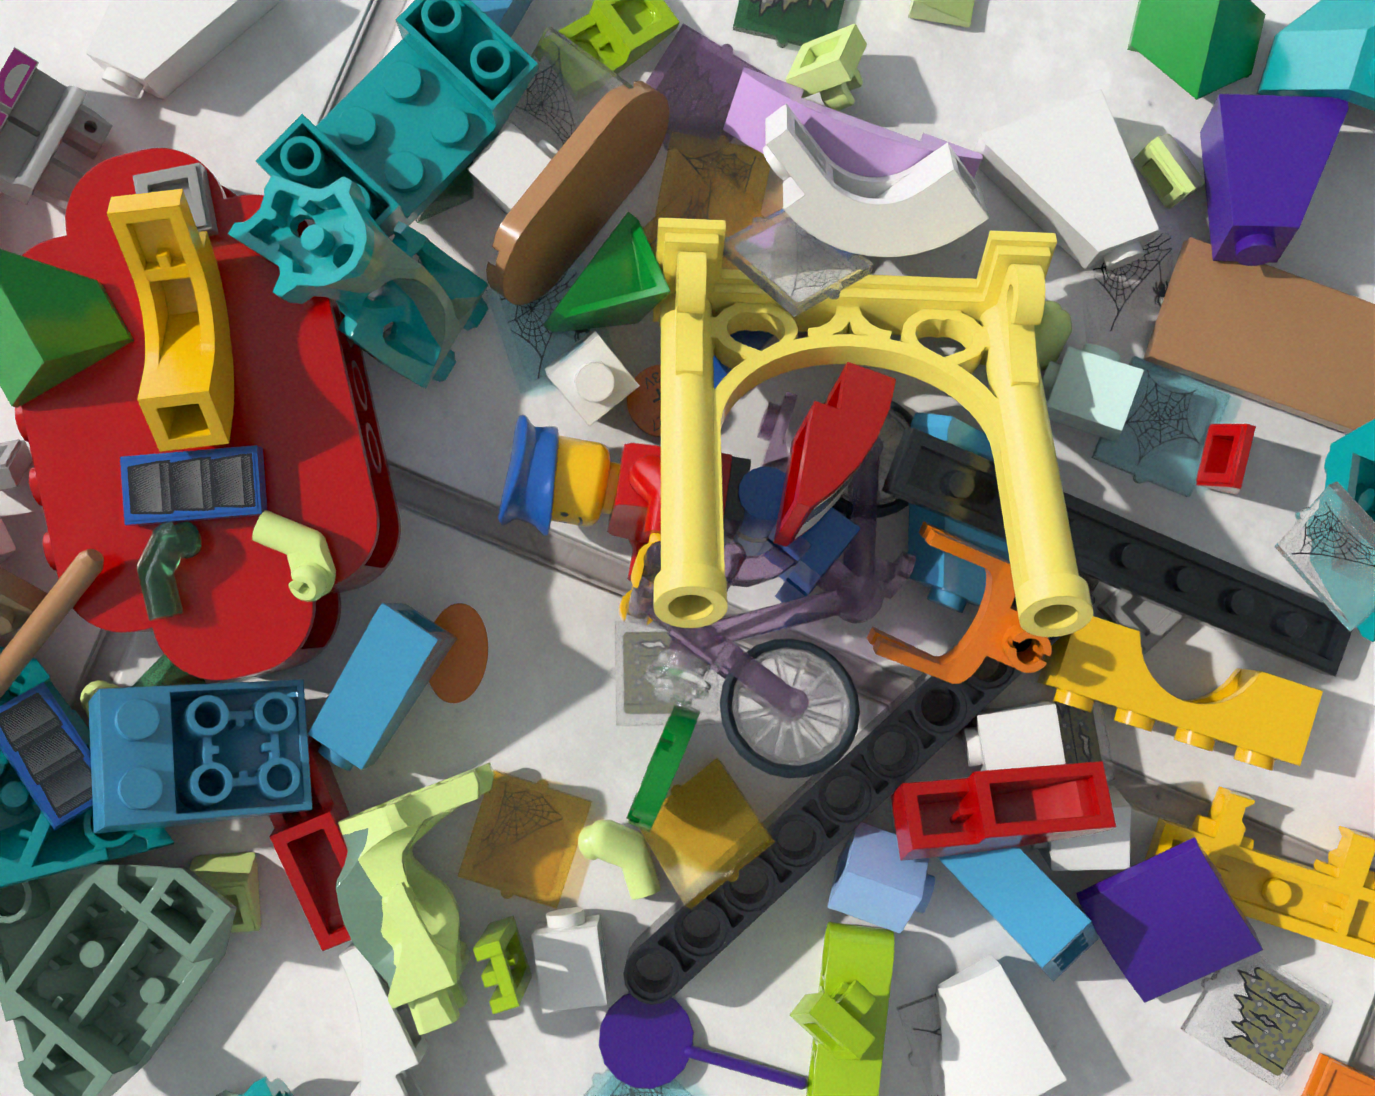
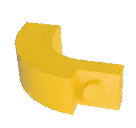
M183 189L111 197L107 216L132 275L139 297L144 324L145 365L137 400L158 449L162 452L228 444L234 408V366L225 296L207 231L198 232Z

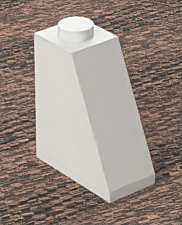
M111 0L86 54L105 71L102 80L113 88L135 98H138L141 90L164 100L273 9L280 0Z
M1102 89L981 133L974 148L975 152L983 154L979 169L1046 233H1055L1057 243L1084 269L1105 262L1107 269L1112 270L1127 265L1144 255L1142 248L1159 231V227Z

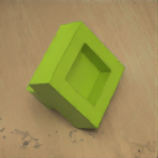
M854 980L851 985L843 982L831 997L826 992L805 994L790 1013V1016L837 1060H860L876 1039L858 1022L872 1007L876 997L857 980Z

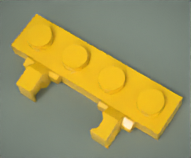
M1218 787L1208 812V817L1197 814L1192 828L1165 819H1158L1145 860L1195 837L1221 874L1230 896L1244 916L1375 959V872L1369 870L1375 853V839L1371 836L1339 826L1338 829L1342 837L1337 849L1328 852V863L1316 859L1313 864L1314 868L1253 849L1254 840L1244 836L1246 828L1242 818L1246 807L1253 805L1255 800L1248 795L1223 787Z

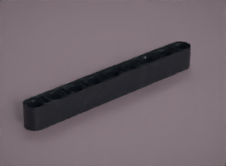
M1014 598L1012 606L1017 607L1016 599ZM1060 636L1048 637L1051 646L1060 638ZM960 638V639H959L949 650H947L944 654H946V653L949 652L951 649H953V648L958 644V642H959L962 638ZM1032 638L1025 639L1021 643L1013 641V646L1017 649L1016 652L1026 650L1030 646ZM999 662L997 670L988 678L978 679L973 674L970 678L959 684H952L926 673L919 676L854 737L851 747L837 763L824 772L811 776L633 942L629 948L623 972L625 986L629 993L638 1001L651 1005L663 1003L672 998L1023 672ZM943 687L952 696V710L941 721H927L922 714V700L926 693L933 688ZM887 732L901 733L906 741V751L902 759L891 765L878 763L874 758L873 752L877 739ZM841 776L853 777L859 782L860 787L859 796L855 803L845 808L833 807L826 801L825 796L830 782ZM790 821H803L813 828L812 841L802 850H786L777 840L781 828ZM753 865L763 870L767 878L762 889L754 894H743L734 889L730 879L734 871L739 867ZM699 909L710 911L717 917L719 927L708 937L700 938L693 936L686 930L683 924V920L689 913ZM657 954L668 960L672 971L662 980L653 981L646 979L640 974L636 963L645 955Z

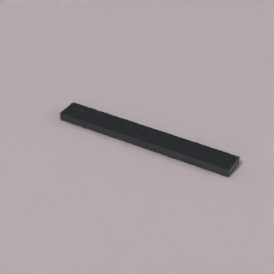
M905 428L881 491L1007 543L994 462L918 429ZM1063 492L1078 573L1311 670L1336 677L1355 625L1348 613Z

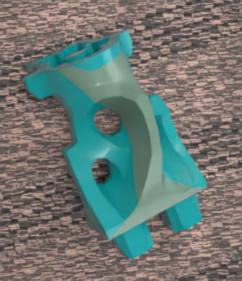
M272 175L264 188V197L260 209L249 220L235 222L228 232L231 237L279 266L280 276L274 287V294L289 303L300 304L314 296L333 299L338 304L340 311L345 315L338 328L341 333L379 363L425 389L432 379L439 382L447 379L456 364L455 352L450 348L461 330L469 331L472 328H477L489 309L482 298L488 287V284L483 279L439 249L426 236L398 221L393 229L395 236L393 241H391L365 208V198L360 187L344 176L327 187L317 189ZM305 219L314 220L315 224L308 226L300 238L297 231L299 223ZM415 254L419 256L418 261L413 259ZM393 322L392 326L384 331V326Z

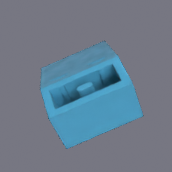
M304 679L98 689L88 701L94 834L165 828L312 810Z

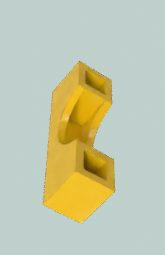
M1094 616L1085 627L1074 633L1060 636L1052 645L1051 657L1045 655L1044 661L1047 664L1041 669L1037 683L1057 689L1053 699L1055 702L1090 713L1092 712L1094 702L1117 708L1114 721L1152 732L1155 721L1177 728L1173 740L1211 752L1213 751L1215 741L1237 747L1233 759L1269 771H1273L1276 760L1298 766L1301 765L1323 693L1321 690L1263 671L1236 668L1230 677L1211 693L1194 699H1178L1164 690L1149 672L1142 654L1140 631Z

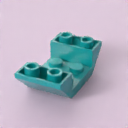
M414 0L395 19L402 40L317 126L301 114L257 158L256 163L270 177L276 175L310 188L322 189L344 176L360 187L365 198V208L388 237L394 234L393 229L398 221L409 226L496 138L539 69L538 63L471 0Z

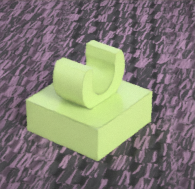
M852 24L802 44L785 79L787 83L804 89L801 98L820 92L821 99L828 108L839 111L854 105L855 100L850 90L861 87L863 84L857 66L867 46L857 25Z

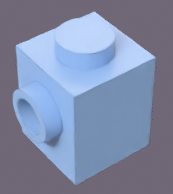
M861 822L853 829L838 857L827 907L901 934L914 911L923 914L930 902L935 885V876L927 874L929 858L900 861L897 835Z

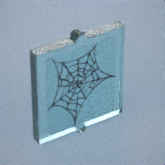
M1134 356L1131 358L1129 365L1143 369L1144 372L1120 438L1116 442L1100 437L1091 458L1133 475V481L1137 484L1148 481L1182 496L1190 497L1196 484L1210 424H1220L1231 395L1193 380L1189 376Z

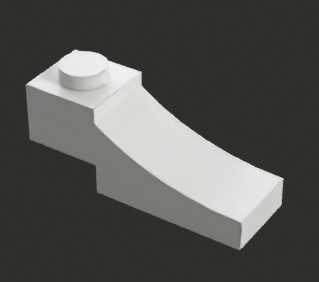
M351 943L339 955L355 1000L362 1041V1076L350 1096H424L411 1067L420 1063L429 1048L424 1034L419 1035L408 1003L396 1008L391 1007L388 1002L390 988L387 981Z

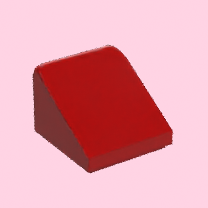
M1210 424L1196 485L1228 494H1238L1242 487L1256 426L1250 424Z

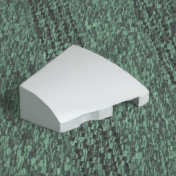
M991 954L936 986L937 1013L941 1019L942 1041L939 1046L941 1067L944 1070L945 1096H1039L1067 1081L1005 971Z

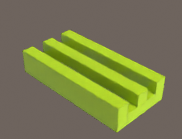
M513 915L489 923L473 948L477 962L490 958L481 977L485 988L497 985L489 1001L493 1014L519 1007L532 978Z

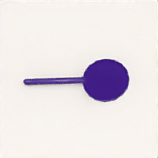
M630 993L623 995L609 1007L600 1025L598 1045L604 1064L616 1079L633 1088L653 1089L670 1083L684 1070L689 1058L800 1090L805 1089L808 1085L805 1077L694 1046V1032L689 1016L673 998L663 1003L651 1005L638 1001Z

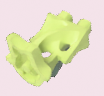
M491 763L484 764L424 788L410 791L338 822L348 850L345 865L336 883L338 904L344 925L354 946L387 981L390 988L388 1002L391 1007L396 1008L408 1003L419 1035L458 1021L460 1017L458 1009L465 1006L468 1001L460 975L470 960V951L467 944L460 941L459 909L453 893L444 881L414 858L413 845L450 813L466 803L478 799L480 795L492 789L495 774Z

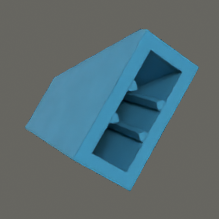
M915 413L911 428L918 429L994 462L991 446L984 432L953 416ZM909 503L907 578L931 588L927 600L945 608L963 613L967 603L980 607L986 586L985 568L930 546L925 541L926 539L918 532L923 522L926 521L1000 556L1010 563L1007 543Z
M382 603L308 732V735L322 743L318 752L334 765L347 771H351L354 765L361 770L374 765L457 640V637L407 604Z
M1018 846L937 857L1053 982L1099 939L1092 921Z

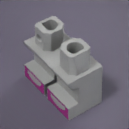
M14 47L0 71V192L26 205L32 195L45 202L66 209L73 189L84 174L53 158L60 144L63 142L86 156L95 159L113 125L82 104L87 94L86 91L75 86L66 87L37 69L38 61Z

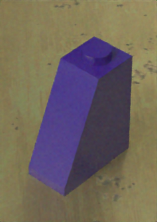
M1218 95L1200 131L1213 261H1237L1245 266H1258L1278 262L1300 228L1348 112L1349 106L1347 101L1333 97Z

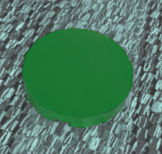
M681 702L678 705H674L649 761L640 789L636 793L626 817L629 820V824L648 832L651 830L686 751L700 710Z

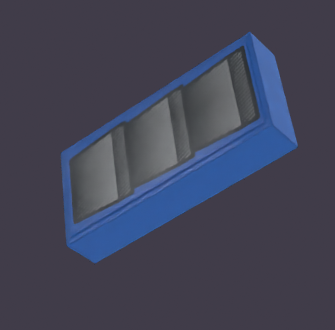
M260 446L120 457L125 525L143 526L260 516L267 510L263 448Z
M42 682L1 705L0 750L54 831L93 808L91 752L45 683Z

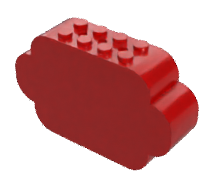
M150 148L111 157L87 171L76 184L68 201L65 216L67 235L43 241L22 255L101 282L134 339L133 342L20 407L15 408V420L18 430L23 439L29 442L34 468H31L29 471L30 489L38 505L43 506L48 532L43 535L44 554L49 566L54 571H57L59 579L80 552L87 549L99 551L104 557L103 570L73 606V610L88 623L104 630L121 633L154 632L158 645L167 658L178 668L190 675L207 680H228L294 668L317 657L333 639L341 617L340 593L363 587L379 577L392 562L400 542V515L363 351L338 330L345 315L340 311L338 304L333 299L314 296L303 304L289 303L273 293L280 276L279 266L228 234L235 222L249 220L260 209L264 195L237 196L222 186L214 174L203 165L207 170L219 233L209 236L216 258L225 296L233 356L234 408L232 427L228 444L160 452L137 400L145 365V332L141 306L132 275L107 216L111 197L136 194L133 175L194 163L203 164L196 158L178 150ZM306 220L298 225L297 231L300 238L303 231L310 226ZM255 445L262 447L267 510L317 530L325 537L336 569L335 583L331 591L318 600L311 602L301 601L291 593L288 584L293 579L287 555L252 540L254 527L260 516L143 526L125 525L120 457Z

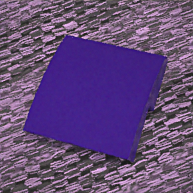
M1195 837L1076 893L1082 909L1092 921L1101 941L1144 1003L1263 950L1255 930L1230 896L1221 874Z

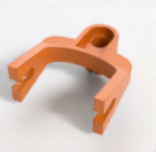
M924 521L918 533L926 539L925 541L930 546L985 568L986 586L980 607L965 635L953 649L944 655L933 656L872 626L867 639L870 644L874 645L873 650L875 654L952 684H959L970 678L980 667L986 656L1025 673L1037 672L1044 668L1047 662L1042 658L1044 655L1051 657L1052 646L1048 637L1032 635L1020 626L1017 607L1012 606L1015 591L1010 563L1000 556ZM1032 638L1031 644L1026 650L1016 652L1017 649L1013 646V641L1021 643L1025 639Z

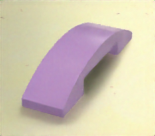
M745 67L723 128L724 131L764 154L763 147L766 146L765 119L787 103L830 160L844 170L866 177H883L900 173L947 143L945 140L925 133L922 134L920 141L806 100L801 98L804 91L803 88ZM948 142L974 178L982 161L983 154Z

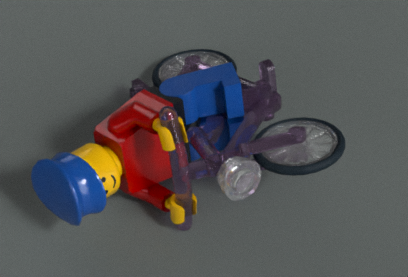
M786 391L780 405L769 401L757 433V438L768 441L761 466L750 471L751 459L721 453L724 562L727 592L730 586L750 587L780 577L784 583L775 597L782 603L722 618L704 627L681 628L663 622L654 612V579L661 571V446L639 443L624 444L619 463L611 462L609 449L604 444L560 436L557 427H535L526 415H520L515 426L511 458L500 503L498 520L501 525H507L511 521L518 519L530 523L544 536H548L551 521L589 527L599 520L601 513L609 514L607 532L612 536L628 539L632 547L627 579L633 585L632 590L623 596L619 604V615L622 621L625 622L627 618L633 624H641L647 620V626L654 620L668 631L667 635L672 638L668 650L661 651L656 664H650L645 673L646 680L655 686L654 695L665 702L690 707L694 699H706L709 697L712 685L707 679L712 669L725 679L719 703L721 722L727 738L737 753L749 764L769 775L784 778H804L824 772L837 763L851 747L858 730L860 716L858 693L851 676L841 662L827 650L811 642L792 638L767 641L754 646L747 652L734 642L837 615L844 621L853 624L867 622L881 609L884 597L891 599L906 583L913 571L916 555L903 551L892 563L875 557L877 518L898 513L909 505V502L881 490L904 429L911 428L914 417L898 403L891 401L890 410L874 446L839 500L810 530L787 547L773 543L789 459L786 446V432L798 395ZM844 552L843 563H841L838 559ZM816 586H818L824 591L822 593L809 596V594L815 589Z

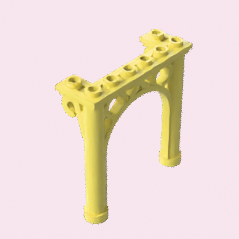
M658 219L656 261L671 291L653 308V322H659V327H661V571L654 579V612L660 620L676 627L699 628L719 621L724 617L728 609L724 562L721 427L728 412L744 394L777 375L811 366L847 364V362L856 365L900 372L931 384L958 401L982 427L990 443L994 459L1018 618L1022 629L1036 636L1058 637L1074 633L1091 621L1093 617L1091 596L1088 583L1078 573L1035 340L1034 325H1040L1045 304V278L1057 244L1055 233L990 231L976 279L842 274L840 276V274H836L832 278H830V275H826L825 283L827 284L824 287L830 285L824 289L827 291L798 293L802 290L808 291L814 288L815 290H822L823 288L820 287H823V284L820 283H824V279L820 280L823 273H815L820 278L813 282L809 278L815 276L814 273L808 272L809 277L806 275L807 272H801L805 276L803 278L797 277L796 285L801 282L806 287L810 283L812 284L806 289L802 284L796 286L794 294H798L793 296L790 303L796 272L722 269L726 232L725 220ZM833 279H834L835 281H837V279H838V282H837L838 285L833 284V283H835V282H831V281H833ZM743 330L753 332L764 331L775 335L780 341L760 351L737 342L730 335ZM798 332H807V337L797 339ZM891 335H901L900 341L892 340ZM923 337L952 338L960 342L966 349L942 357L924 347L918 339ZM714 355L723 365L732 369L716 388H714ZM979 365H985L989 389L972 375Z

